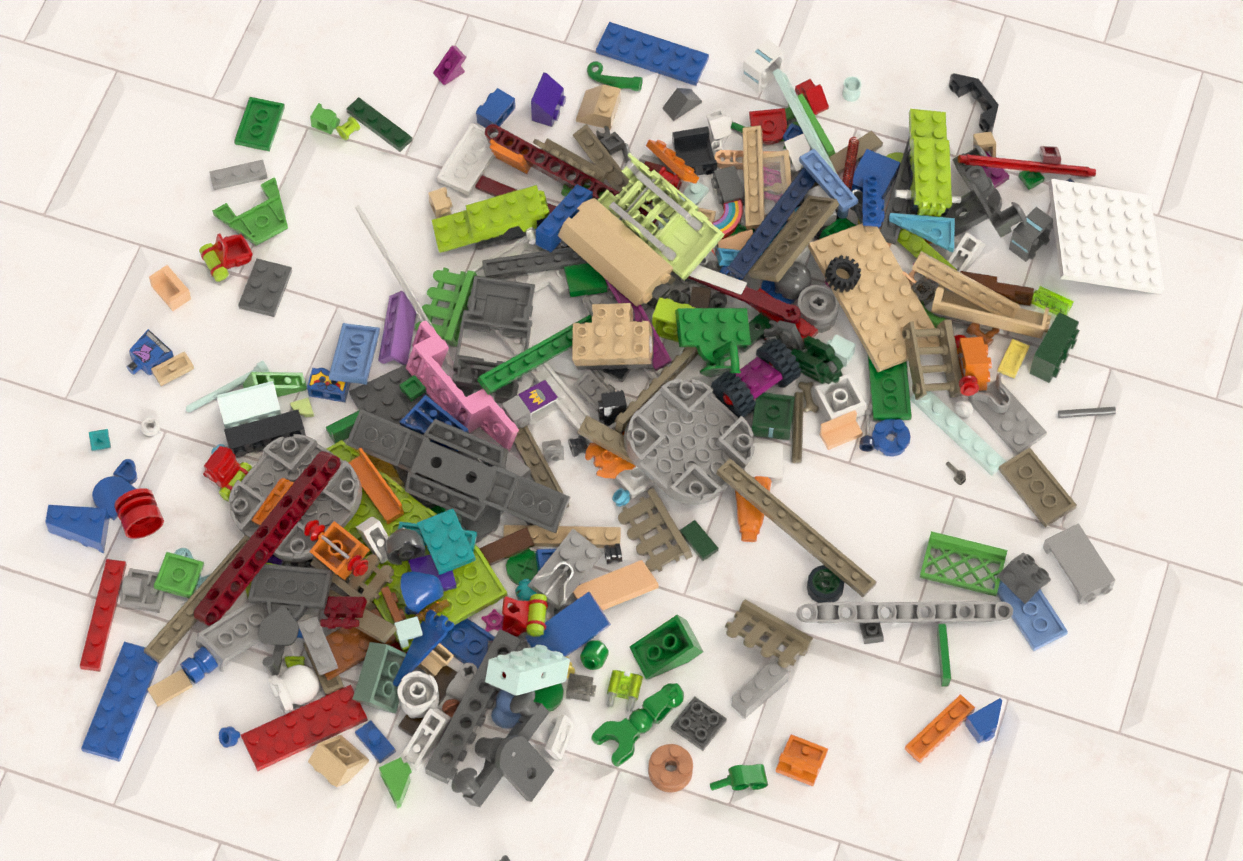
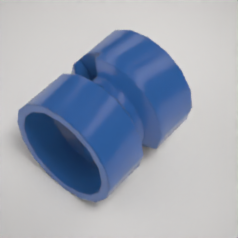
M201 647L193 653V658L188 657L180 664L185 674L195 684L205 677V673H211L218 667L216 660L205 647Z

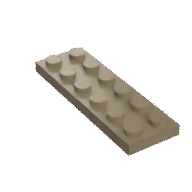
M808 196L748 271L749 276L755 279L779 282L839 206L837 199Z

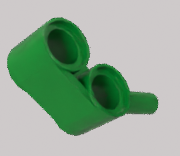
M763 764L732 766L728 769L729 775H727V778L710 783L712 791L729 785L735 791L747 789L749 786L752 790H759L768 786Z

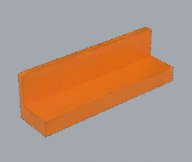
M359 448L360 456L350 461L349 464L356 472L363 491L385 522L389 524L404 515L402 504L363 449Z

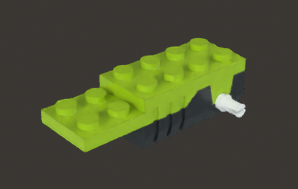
M910 108L908 112L910 140L908 146L909 190L896 189L895 197L909 199L910 214L943 217L948 213L952 203H961V196L952 195L950 145L949 140H947L946 112Z
M537 185L518 188L516 191L465 205L466 210L433 219L432 224L439 252L442 253L476 243L479 250L485 246L490 247L495 243L497 245L502 241L507 242L527 236L531 245L536 244V229L550 214L544 191L538 190Z

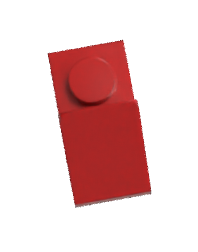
M808 79L795 86L796 93L798 95L803 94L814 115L829 109L821 84L815 86L812 80Z

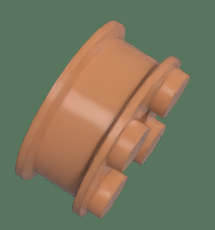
M666 744L658 747L649 759L648 774L651 782L656 788L664 792H677L684 789L691 781L693 774V760L689 752L676 744ZM672 765L676 770L670 772L666 770V767Z

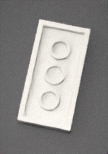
M471 123L437 175V182L468 196L470 195L495 156L491 151L492 149L489 148L490 144L485 136V128ZM492 133V134L490 135V137H491V138H494V137H496L498 134Z

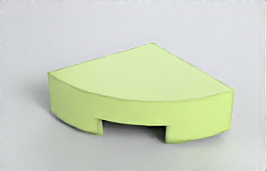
M309 398L290 403L293 411L299 409L300 415L314 417Z

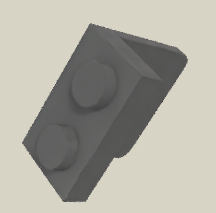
M1021 553L997 575L1024 604L1051 581L1048 572L1040 568L1032 556Z

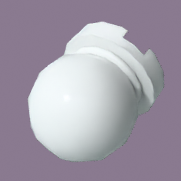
M303 665L289 667L284 671L281 678H278L276 675L268 678L275 698L280 697L283 705L280 707L285 714L293 711V704L302 705L310 702L316 697L319 690L317 674L311 668Z

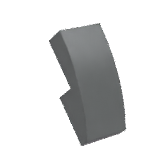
M859 623L864 644L884 642L880 623Z

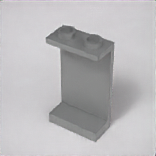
M1079 523L1045 539L1044 551L1046 554L1052 552L1079 593L1077 601L1079 605L1084 602L1090 603L1096 596L1100 594L1106 595L1113 590L1115 578Z

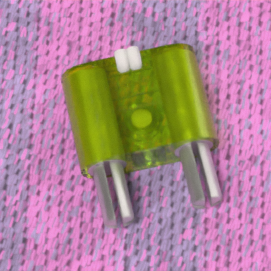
M612 670L607 690L609 695L607 707L610 705V708H612L615 697L628 699L626 710L629 711L630 707V712H632L634 703L639 697L643 677L630 673V671Z

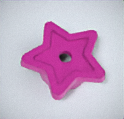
M493 609L487 616L481 617L486 623L485 630L487 632L494 629L497 631L499 629L502 630L503 616L496 609Z

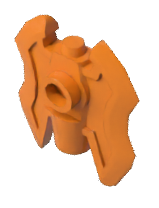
M594 442L590 443L586 450L585 459L591 460V458H594L593 464L599 468L596 473L597 476L615 479L620 472L632 470L636 467Z

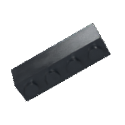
M299 409L224 429L228 447L236 457H243L252 452H261L269 443L280 437H293L294 434L306 436Z

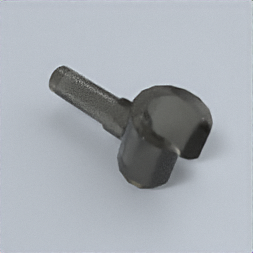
M948 461L946 466L954 472V481L958 485H962L966 481L965 471L956 469Z

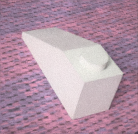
M966 232L948 259V262L958 272L967 271L975 262L985 244Z
M438 708L429 709L400 756L403 762H407L410 768L416 771L439 743L452 718Z

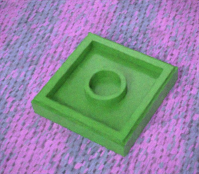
M166 552L154 583V589L190 598L198 584L204 568V562Z

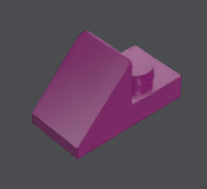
M451 45L433 74L443 85H446L465 72L461 65L467 57L457 46Z

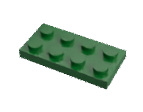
M867 354L873 421H883L886 419L911 420L907 361L877 372Z

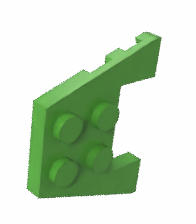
M275 177L260 185L268 200L238 216L225 203L212 210L213 215L237 233L242 234L244 238L256 246L288 229Z

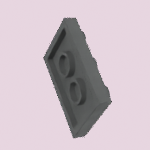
M256 258L238 304L239 309L275 317L292 274V267Z

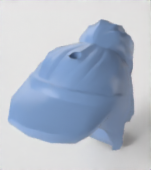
M502 689L497 694L496 707L493 709L491 717L497 726L507 729L513 728L517 722L520 723L518 720L521 714L511 712L510 702L514 695Z

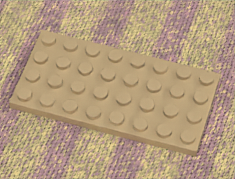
M862 223L809 243L808 248L824 277L830 261L835 257L839 258V256L843 255V259H845L846 256H849L848 260L851 261L853 258L855 260L854 264L858 262V268H861V277L854 289H850L849 292H846L844 289L843 293L840 292V289H837V291L833 290L834 286L831 289L877 372L908 361L905 339L902 337V327L914 321L915 329H934L935 327L906 276L902 274L903 271L878 227L863 226ZM843 269L836 270L839 277L843 279L849 278L847 271ZM937 336L916 337L918 348L940 346Z

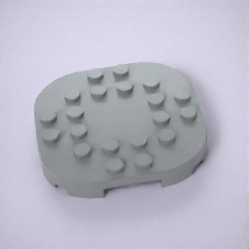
M679 378L664 384L648 402L634 413L625 429L624 444L632 462L668 496L684 504L700 505L715 499L729 485L716 474L717 470L729 459L733 460L743 470L748 465L754 454V435L748 422L742 416L738 418L711 393L713 391L711 387L695 379L687 381Z
M294 434L293 437H280L272 441L263 449L264 455L241 482L237 480L229 496L230 515L244 535L250 538L259 526L251 520L281 478L295 482L319 452L326 451L331 453L319 445L315 439L305 435ZM340 459L341 465L338 471L272 555L287 562H304L313 559L315 556L309 551L317 541H311V535H304L305 525L309 521L318 520L319 525H324L326 531L334 521L344 528L351 520L361 503L362 486L356 472L347 461Z

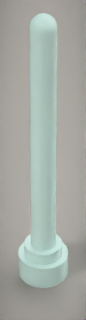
M263 360L256 364L254 370L187 405L186 411L192 412L216 399L217 395L227 393L242 385L251 372H270Z

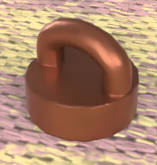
M456 699L445 701L442 706V712L452 718L460 702Z

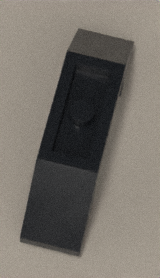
M955 73L951 74L949 81L950 90L953 93L955 92L958 98L971 92L972 97L975 100L977 99L984 111L980 115V129L983 132L993 133L999 104L979 78Z

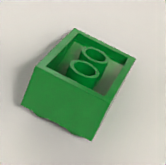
M678 614L629 646L647 680L682 666L704 652L688 621Z

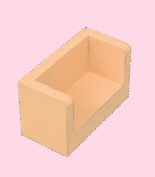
M168 265L149 276L151 287L172 311L191 300L189 289Z

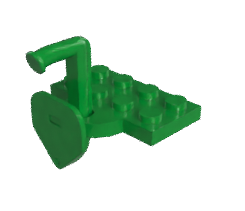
M678 308L675 310L679 347H697L698 354L706 362V367L699 371L701 375L715 377L721 376L726 371L741 373L738 347H748L751 345L747 308ZM730 359L731 366H725L724 363Z

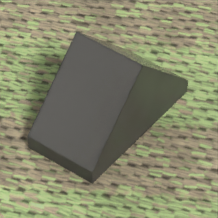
M677 88L663 106V110L675 121L701 104L702 100L692 89Z

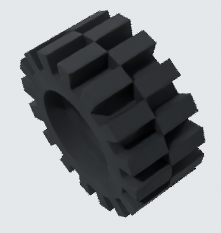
M843 255L839 256V258L835 257L830 261L826 269L825 277L827 278L825 281L826 283L830 282L828 286L830 288L834 286L833 290L835 291L840 289V292L843 293L845 289L846 292H849L850 289H854L861 277V268H858V262L854 264L855 260L853 258L851 261L848 260L849 256H846L845 259H843ZM843 269L847 271L849 278L843 279L839 277L836 270Z

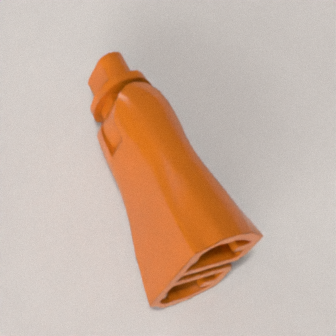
M755 476V480L770 492L771 479ZM735 490L737 521L740 528L741 541L756 542L757 535L760 533V528L763 524L764 514Z

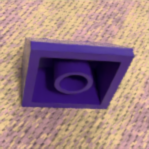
M543 72L531 99V118L534 122L552 127L554 121L559 119L560 107H564L566 96H564V88L545 72Z

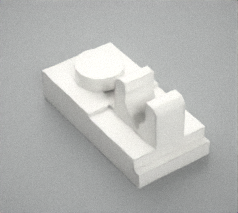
M563 714L558 716L557 719H552L551 722L555 726L554 729H548L551 735L545 748L556 760H562L575 725Z

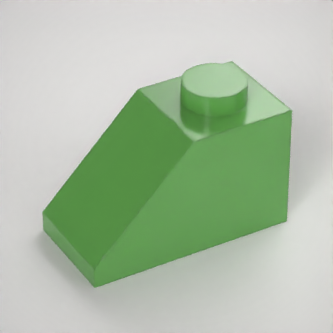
M401 757L379 767L380 776L397 809L402 806L411 782L410 774L412 773L407 762L404 763Z

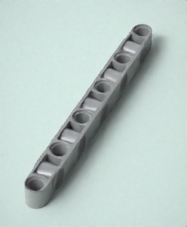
M992 601L825 602L801 605L797 609L796 615L801 622L805 623L993 622L1009 619L1013 615V608L1007 602ZM1000 606H1003L1006 609V615L1004 617L1000 616L998 613V609ZM844 607L850 610L849 618L842 616L841 612ZM883 607L888 608L890 612L887 618L881 615ZM922 607L928 609L929 613L926 618L920 614ZM961 607L967 609L966 617L960 615L959 609ZM804 608H808L811 611L809 619L802 615Z

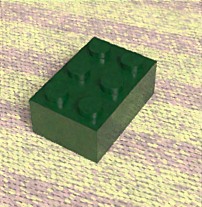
M1060 312L1057 314L1034 354L1029 374L1048 383L1051 382L1053 377L1057 378L1062 363L1065 364L1069 357L1070 349L1073 350L1078 339L1076 338L1080 332L1078 329L1079 321Z

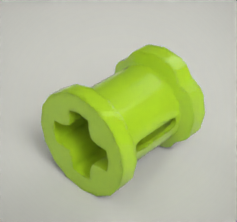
M351 116L347 119V122L336 128L337 133L344 140H348L353 132L361 129L356 119Z

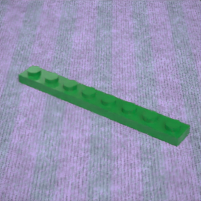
M588 315L575 323H592V316ZM573 324L478 377L477 381L489 395L573 347Z

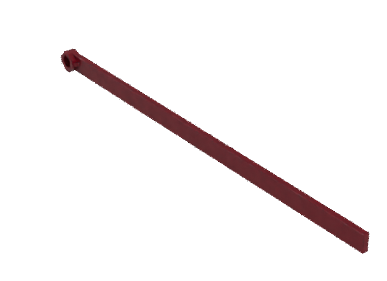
M483 175L475 185V189L494 197L517 190ZM550 203L547 205L550 213L557 207ZM688 276L690 280L783 318L784 322L796 324L800 321L801 313L796 305H789L747 286L742 294H738ZM788 313H794L795 316L788 317Z

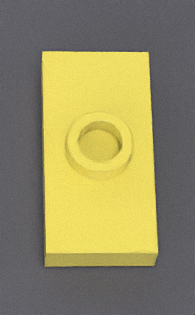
M1012 339L997 372L1015 379L1030 346Z

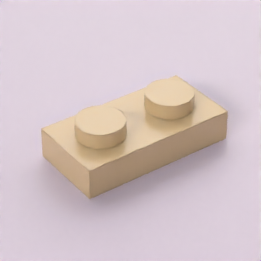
M184 351L151 368V371L160 386H163L192 371L194 365Z

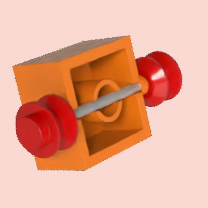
M955 335L962 375L958 383L961 394L972 396L978 391L987 390V382H990V372L988 369L992 368L991 358L987 357L988 345L984 344L983 337L967 338L964 335Z
M318 520L309 521L305 525L304 535H311V541H317L309 552L344 580L347 579L352 571L356 577L366 573L368 561L362 559L370 549L334 521L326 531L325 526L319 525Z

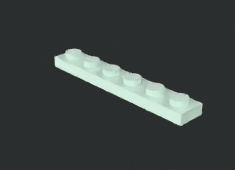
M926 391L927 395L919 400H915V395L911 396V401L991 476L998 471L1000 465L1006 462L931 391Z

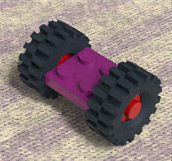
M772 338L756 350L757 357L740 369L741 373L726 371L711 382L712 393L738 418L741 416L744 418L753 412L756 404L754 399L773 385L778 384L780 388H785L801 376V368L798 367L799 363L795 360L796 357L791 354V350L787 349L786 345L782 344L779 339Z

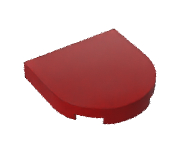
M785 108L749 111L750 126H761L763 144H776L783 139V135L787 130Z

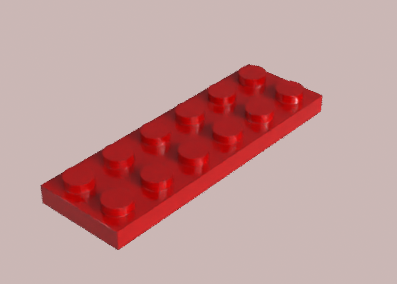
M351 684L241 734L242 741L257 772L368 721L361 704L352 700L355 692Z

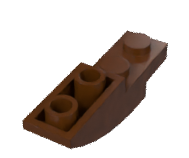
M960 271V273L1016 304L1031 306L1034 288L997 282V276Z

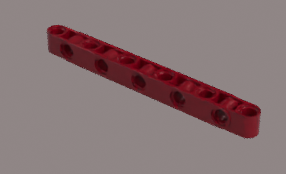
M321 451L303 470L195 608L194 618L197 621L211 626L219 621L231 608L338 471L341 465L339 457L329 452Z

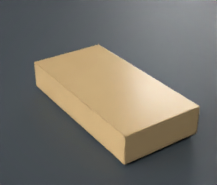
M183 669L147 688L157 707L193 686Z

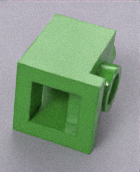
M320 103L317 104L310 116L313 128L332 134L333 130L340 124V119L337 118L336 113L330 109L322 108Z

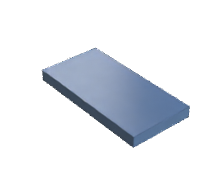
M347 323L342 324L329 373V380L367 385L380 328Z
M1000 581L997 596L1001 602H1007L1012 606L1013 615L1011 617L1033 651L1068 634V630L1041 589L1024 604Z

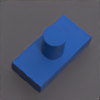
M371 720L355 731L357 738L380 764L396 752L393 745Z

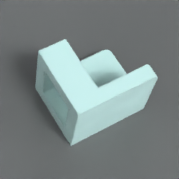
M417 616L394 623L397 628L396 633L401 649L409 646V639L423 635Z

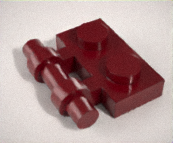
M328 596L324 615L328 618L321 619L320 626L327 627L328 629H335L336 627L352 629V627H359L360 622L355 618H363L367 603L366 598Z

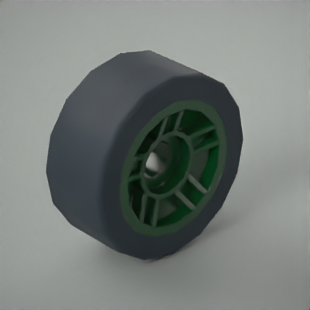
M825 565L818 566L808 575V595L817 603L836 602L843 594L845 582Z

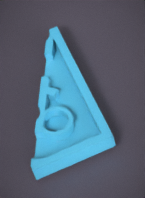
M890 213V222L949 252L954 251L955 218Z

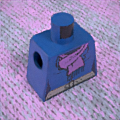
M148 329L129 350L132 362L126 367L132 375L136 374L140 369L147 375H152L151 368L174 357L173 351Z

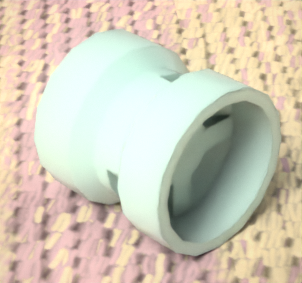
M852 76L844 80L842 95L847 101H856L860 97L862 84L857 77Z

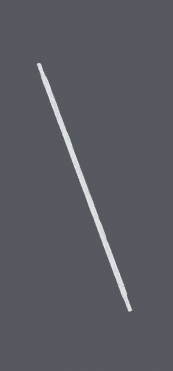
M358 204L354 208L421 321H427L432 326L366 214ZM447 351L445 361L453 373L456 374L453 370L454 361Z

